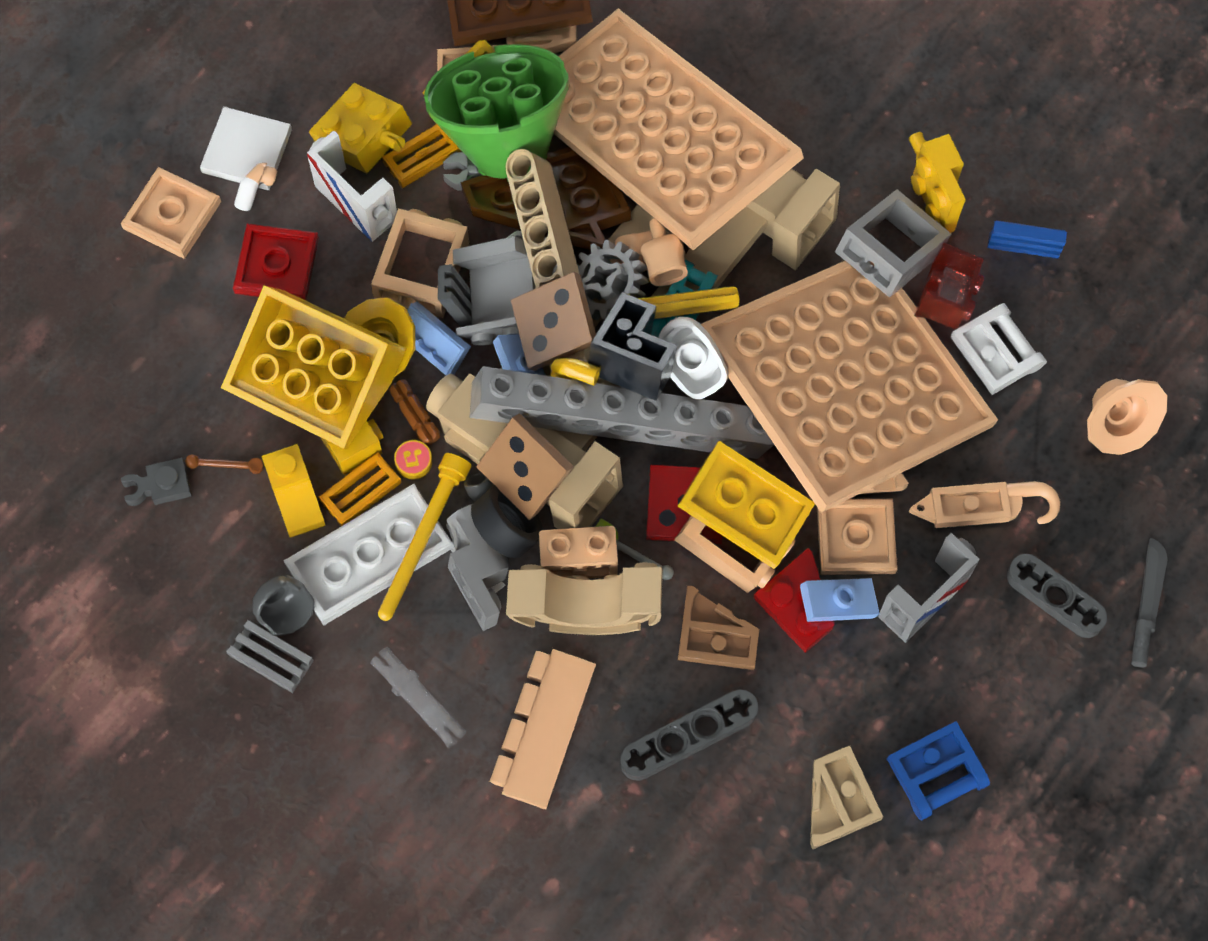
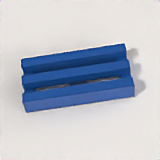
M996 220L988 238L987 248L1059 259L1060 252H1062L1063 246L1066 244L1067 232Z

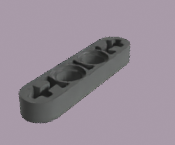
M739 689L732 691L630 743L621 753L620 767L622 772L631 780L640 781L742 730L753 723L757 716L758 702L756 697L747 690ZM736 700L742 705L746 703L750 705L746 712L747 717H742L740 713L728 717L727 722L731 725L729 727H725L722 715L716 710L722 708L723 715L733 710L734 701ZM708 716L716 721L718 728L713 735L703 736L698 733L695 723L700 717ZM668 734L678 735L683 741L682 750L675 754L665 752L661 746V740L664 736ZM653 742L656 754L662 760L661 762L656 763L654 755L644 761L643 770L639 771L637 766L629 767L627 765L631 762L632 753L636 752L639 757L649 754L651 748L648 744Z

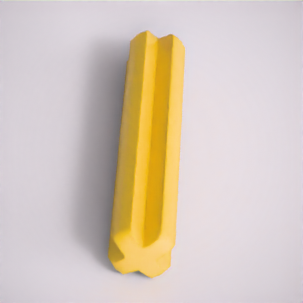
M735 286L639 298L657 306L654 319L734 309L739 306L740 300L737 287Z

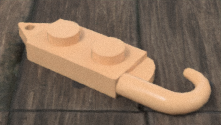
M1036 481L931 488L930 494L910 507L909 513L934 523L935 528L1009 522L1018 516L1023 504L1022 497L1041 496L1048 501L1050 508L1046 515L1037 519V522L1045 524L1055 519L1058 515L1060 499L1057 492L1051 486ZM921 507L923 511H919L917 508Z

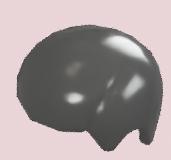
M289 575L272 577L260 586L252 598L253 614L256 619L271 634L276 636L295 632L303 627L313 615L315 602L312 595L303 583Z

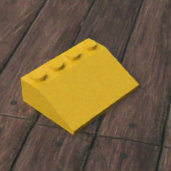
M264 285L221 388L343 449H347L391 385L407 348L289 292Z

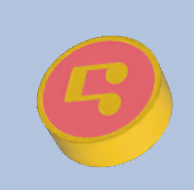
M406 441L395 452L394 461L396 469L407 479L422 478L432 467L431 451L421 441Z

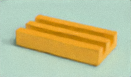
M436 124L407 141L404 148L400 147L401 151L396 152L392 150L384 155L382 159L385 166L389 167L393 177L397 178L401 188H404L441 166L449 156L455 152H461V150ZM441 135L444 137L439 141L435 142L434 144L430 145L429 147H424L421 150L417 151L414 156L410 157L409 159L405 160L399 165L396 164L397 161L401 160L402 158L406 157L407 155L411 154L412 152L416 151L417 149L421 148L422 146L426 145L427 143L431 142Z
M377 452L320 495L319 500L324 507L326 506L329 513L337 519L340 526H343L360 516L402 482L401 478ZM379 465L381 470H379L368 480L357 486L351 493H349L347 496L341 499L338 503L334 504L332 502L336 497H338L340 494H342L349 487H351L353 484H355L357 481H359L361 478H363L366 474H368L370 471H372ZM387 476L389 477L386 481L380 484L377 488H375L373 491L367 494L364 498H362L360 501L354 504L347 511H345L344 513L341 512L349 505H351L354 501H356L358 498H360L362 495H364L366 492H368L371 488H373L375 485L381 482L384 478H386Z

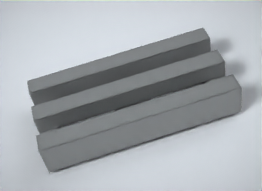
M249 620L245 623L242 633H239L235 638L236 642L234 645L230 646L227 650V654L291 693L295 691L314 662L312 657ZM253 634L302 664L298 668L249 638ZM245 646L294 676L291 680H288L244 654L241 650Z

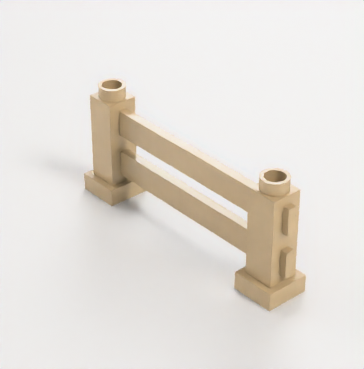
M791 168L696 249L692 250L690 248L684 255V259L694 263V268L704 273L710 271L718 275L712 289L718 288L758 237L764 233L773 239L772 256L796 270L836 221L840 183L818 169H815L806 180L803 178V175ZM637 204L631 212L632 220L622 223L608 240L614 244L619 236L651 230L649 222L654 217ZM665 227L667 235L673 234ZM688 281L684 285L694 291L699 289V286ZM672 284L659 286L651 297L666 295ZM597 298L593 299L595 303H600V304H605V303H606V300H605V299H601V300H598ZM601 317L598 321L592 318L594 328L602 320ZM551 364L543 367L546 376H550L552 372ZM448 374L438 382L431 392L426 405L427 411L439 418L446 443L479 464L508 423L470 418L471 388L475 376L469 374L462 381L454 374ZM604 380L602 383L605 385L618 386L606 380ZM534 427L574 466L546 502L551 508L554 527L557 529L591 527L623 487L620 457L596 441L593 443L597 436Z

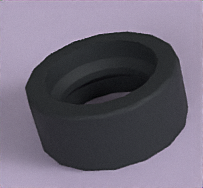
M495 485L471 506V517L479 534L500 554L509 558H520L539 541V532L543 530V526L538 514L529 520Z

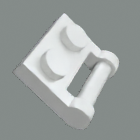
M1005 303L980 315L954 330L951 334V339L991 395L1027 374L1036 372L1047 363L1041 352H1035L1011 319V311ZM992 325L1000 327L1023 361L1020 363L1016 361Z

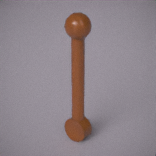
M191 454L185 459V465L190 469H195L198 466L249 469L251 473L259 474L264 468L263 462L259 458H252L249 462L202 459Z

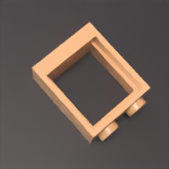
M398 208L371 283L374 299L390 298L406 308H409L411 303L418 301L434 316L444 318L446 309L438 300V286L435 288L389 274L405 231L452 243L445 265L452 264L459 273L461 266L453 264V250L469 245L468 227L463 226L462 223L454 219L446 218L441 220L429 217L425 212L417 209L407 211Z
M693 516L688 519L674 539L746 593H749L757 585L763 588L775 572L772 567L761 560L753 572L703 537L700 532L705 527V524ZM794 539L793 542L791 543V545H790V547L788 548L787 552L785 553L784 557L786 556V554L790 551V549H791L792 546L794 545V543H795V541H796L795 539Z

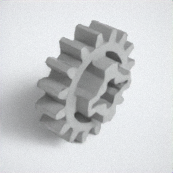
M605 240L603 249L593 243L591 244V254L589 256L582 252L579 254L583 262L580 266H577L590 314L594 320L598 321L600 317L605 320L622 292L635 298H645L646 294L640 290V285L649 283V279L640 273L647 266L638 260L640 255L631 248L629 249L622 242H618L615 245L609 240ZM610 259H619L622 260L624 263L620 264L618 262H615L612 264L610 262ZM595 298H597L598 300L605 299V300H606V303H605V304L595 303L593 299H595Z

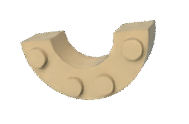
M641 562L635 564L634 568H623V573L620 575H606L604 579L589 580L588 577L580 575L568 576L566 578L552 574L539 565H523L521 570H509L506 615L510 619L532 628L535 627V621L549 624V631L556 633L612 635L641 630L642 622L648 621V625L653 626L661 619L663 569L654 563Z

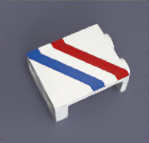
M333 131L327 137L317 139L307 152L315 187L373 242L391 227L394 222L397 208L393 187L382 178L364 194L360 195L340 176L346 170L339 135Z

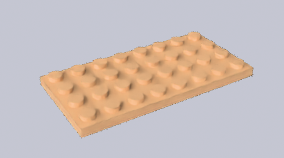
M620 9L615 10L558 56L564 62L565 69L569 75V88L554 134L692 250L696 249L804 158L800 147Z

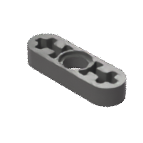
M1021 554L1014 558L1008 567L1007 580L1009 584L1076 635L1083 638H1091L1096 636L1105 626L1107 613L1104 607L1037 557L1031 554ZM1030 567L1032 569L1031 577H1027L1025 580L1018 577L1020 574L1019 568ZM1044 576L1048 580L1045 581L1039 592L1034 589ZM1059 587L1064 590L1067 596L1066 603L1062 605L1052 604L1047 599V589ZM1074 600L1078 601V605L1075 607L1072 613L1068 615L1066 611L1070 608ZM1088 611L1092 612L1095 615L1093 618L1094 623H1090L1088 626L1081 623L1083 619L1081 614L1085 615Z

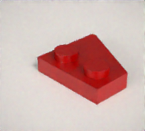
M809 548L754 594V599L804 653L809 651L833 630L835 625L833 620L807 622L800 585L805 581L821 580L813 553Z

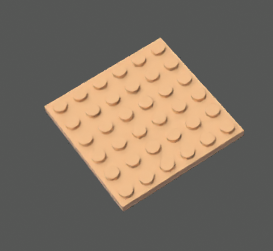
M846 261L701 324L717 345L727 366L728 378L821 513L992 428L998 421L997 417L904 289L901 288L889 298Z

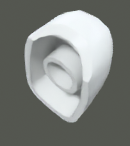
M677 317L668 322L663 327L658 338L677 345L670 376L671 379L686 395L693 399H703L713 394L725 384L729 374L714 340L707 330L692 318Z

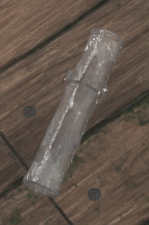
M389 647L380 651L379 654L389 666L377 656L372 659L370 664L393 686L391 691L397 697L402 696L448 748L455 745L458 741L451 735L448 728L460 739L467 730L462 728L418 681L419 675L414 670L409 671Z

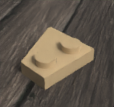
M850 745L814 760L810 836L812 849L883 819L879 806Z

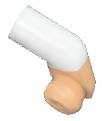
M267 163L257 164L241 180L234 202L235 207L243 211L250 210L260 183L272 186L278 173L277 169L267 166Z

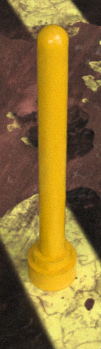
M445 453L438 466L440 470L438 476L441 480L379 608L378 616L383 621H388L393 617L454 485L457 486L460 481H465L472 467L467 460L458 455Z

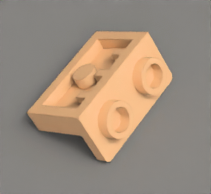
M614 526L552 529L539 532L541 566L552 574L565 578L573 575L588 578H604L606 575H617L618 557Z

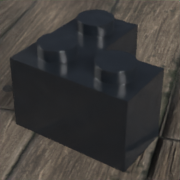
M622 292L591 342L588 363L601 368L599 378L657 401L671 376L677 345L651 335L657 306Z

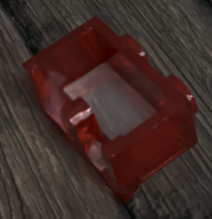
M943 242L931 264L914 316L929 318L955 330L962 320L968 322L976 306V302L971 300L972 295L976 296L985 277L979 274L984 259Z

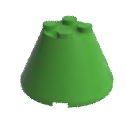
M510 44L494 46V53L474 57L473 52L467 53L443 66L426 86L424 99L428 114L478 168V172L481 175L493 178H507L506 161L510 154L518 149H526L544 159L547 158V152L568 92L569 75L565 69L564 62L556 54L530 45Z

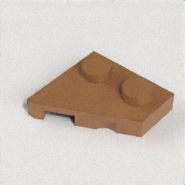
M687 586L678 660L754 670L759 629L744 619L736 618L729 609L720 603L716 605L701 595L697 588Z

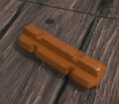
M401 379L390 386V394L395 402L399 403V408L412 429L417 431L419 440L430 446L440 439V432L434 422H431L430 416L416 394L412 392L413 389L407 380Z

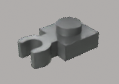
M182 457L145 466L147 472L145 477L128 474L121 478L124 487H138L134 494L124 496L129 506L141 504L148 496H152V501L155 505L192 497L186 466Z

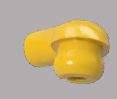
M558 358L550 366L552 370L550 376L565 379L573 378L595 386L601 368L578 359Z

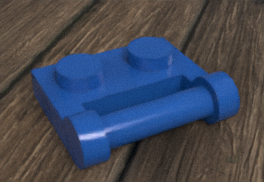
M957 721L887 757L889 765L910 800L914 813L921 821L932 816V810L975 788L979 791L990 785L987 773ZM964 764L968 771L967 775L927 796L923 795L919 786Z

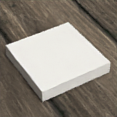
M223 107L201 163V172L240 183L259 163H267V166L278 169L292 132L291 124ZM260 183L258 188L269 191L271 186Z

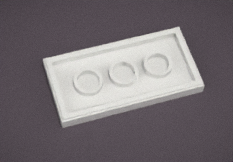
M415 484L405 488L284 560L292 576L303 583L312 595L315 602L314 611L323 626L391 585L428 507ZM437 521L414 571L454 548L452 541L439 521Z

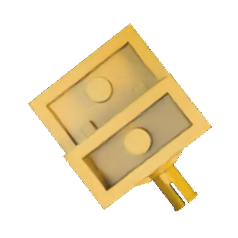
M353 83L308 132L313 140L316 141L321 137H327L331 132L335 131L340 138L345 163L367 174L390 148L396 152L401 151L400 147L404 148L405 139L401 136L412 123L402 105Z
M922 132L914 133L908 139L917 155L916 166L911 176L912 187L918 196H922L926 204V213L952 233L955 231L966 200L958 185L964 163L949 134L925 141Z

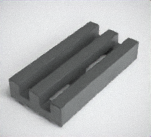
M452 264L439 266L438 300L460 327L472 325V317L469 315L472 314L470 303L471 289Z

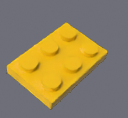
M718 441L679 502L678 507L775 569L781 562L815 503L732 448Z

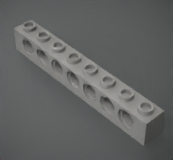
M485 366L481 368L472 381L470 418L509 423L512 417L520 413L533 427L711 452L715 444L721 441L742 456L754 459L760 458L774 445L750 408L745 405L693 399L691 397L661 393L657 401L623 387L598 383L593 386L578 380Z

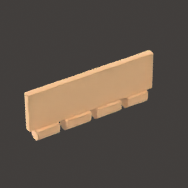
M552 649L551 655L540 651L535 652L527 678L539 682L540 686L524 683L514 711L515 714L527 718V723L511 719L501 747L502 750L514 754L515 757L512 759L499 755L490 779L491 783L504 788L502 795L545 810L547 809L596 666L595 663Z

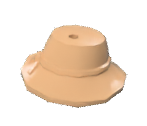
M1114 379L1104 383L1097 389L1092 398V412L1087 419L1088 440L1102 453L1122 455L1142 448L1158 432L1167 413V394L1156 381L1138 379L1129 382L1122 379Z

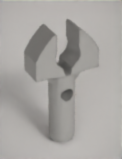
M455 152L443 162L444 170L456 168L462 170L457 175L443 174L444 182L457 191L462 190L460 182L481 176L478 168L467 159L463 152Z

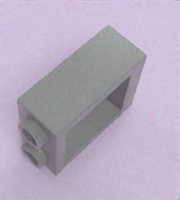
M896 189L846 229L835 253L890 298L939 257L951 233ZM885 218L921 247L905 262L868 233Z

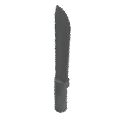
M1149 538L1139 617L1136 623L1131 661L1133 666L1140 668L1147 666L1150 637L1156 628L1155 622L1168 561L1165 548L1153 538Z

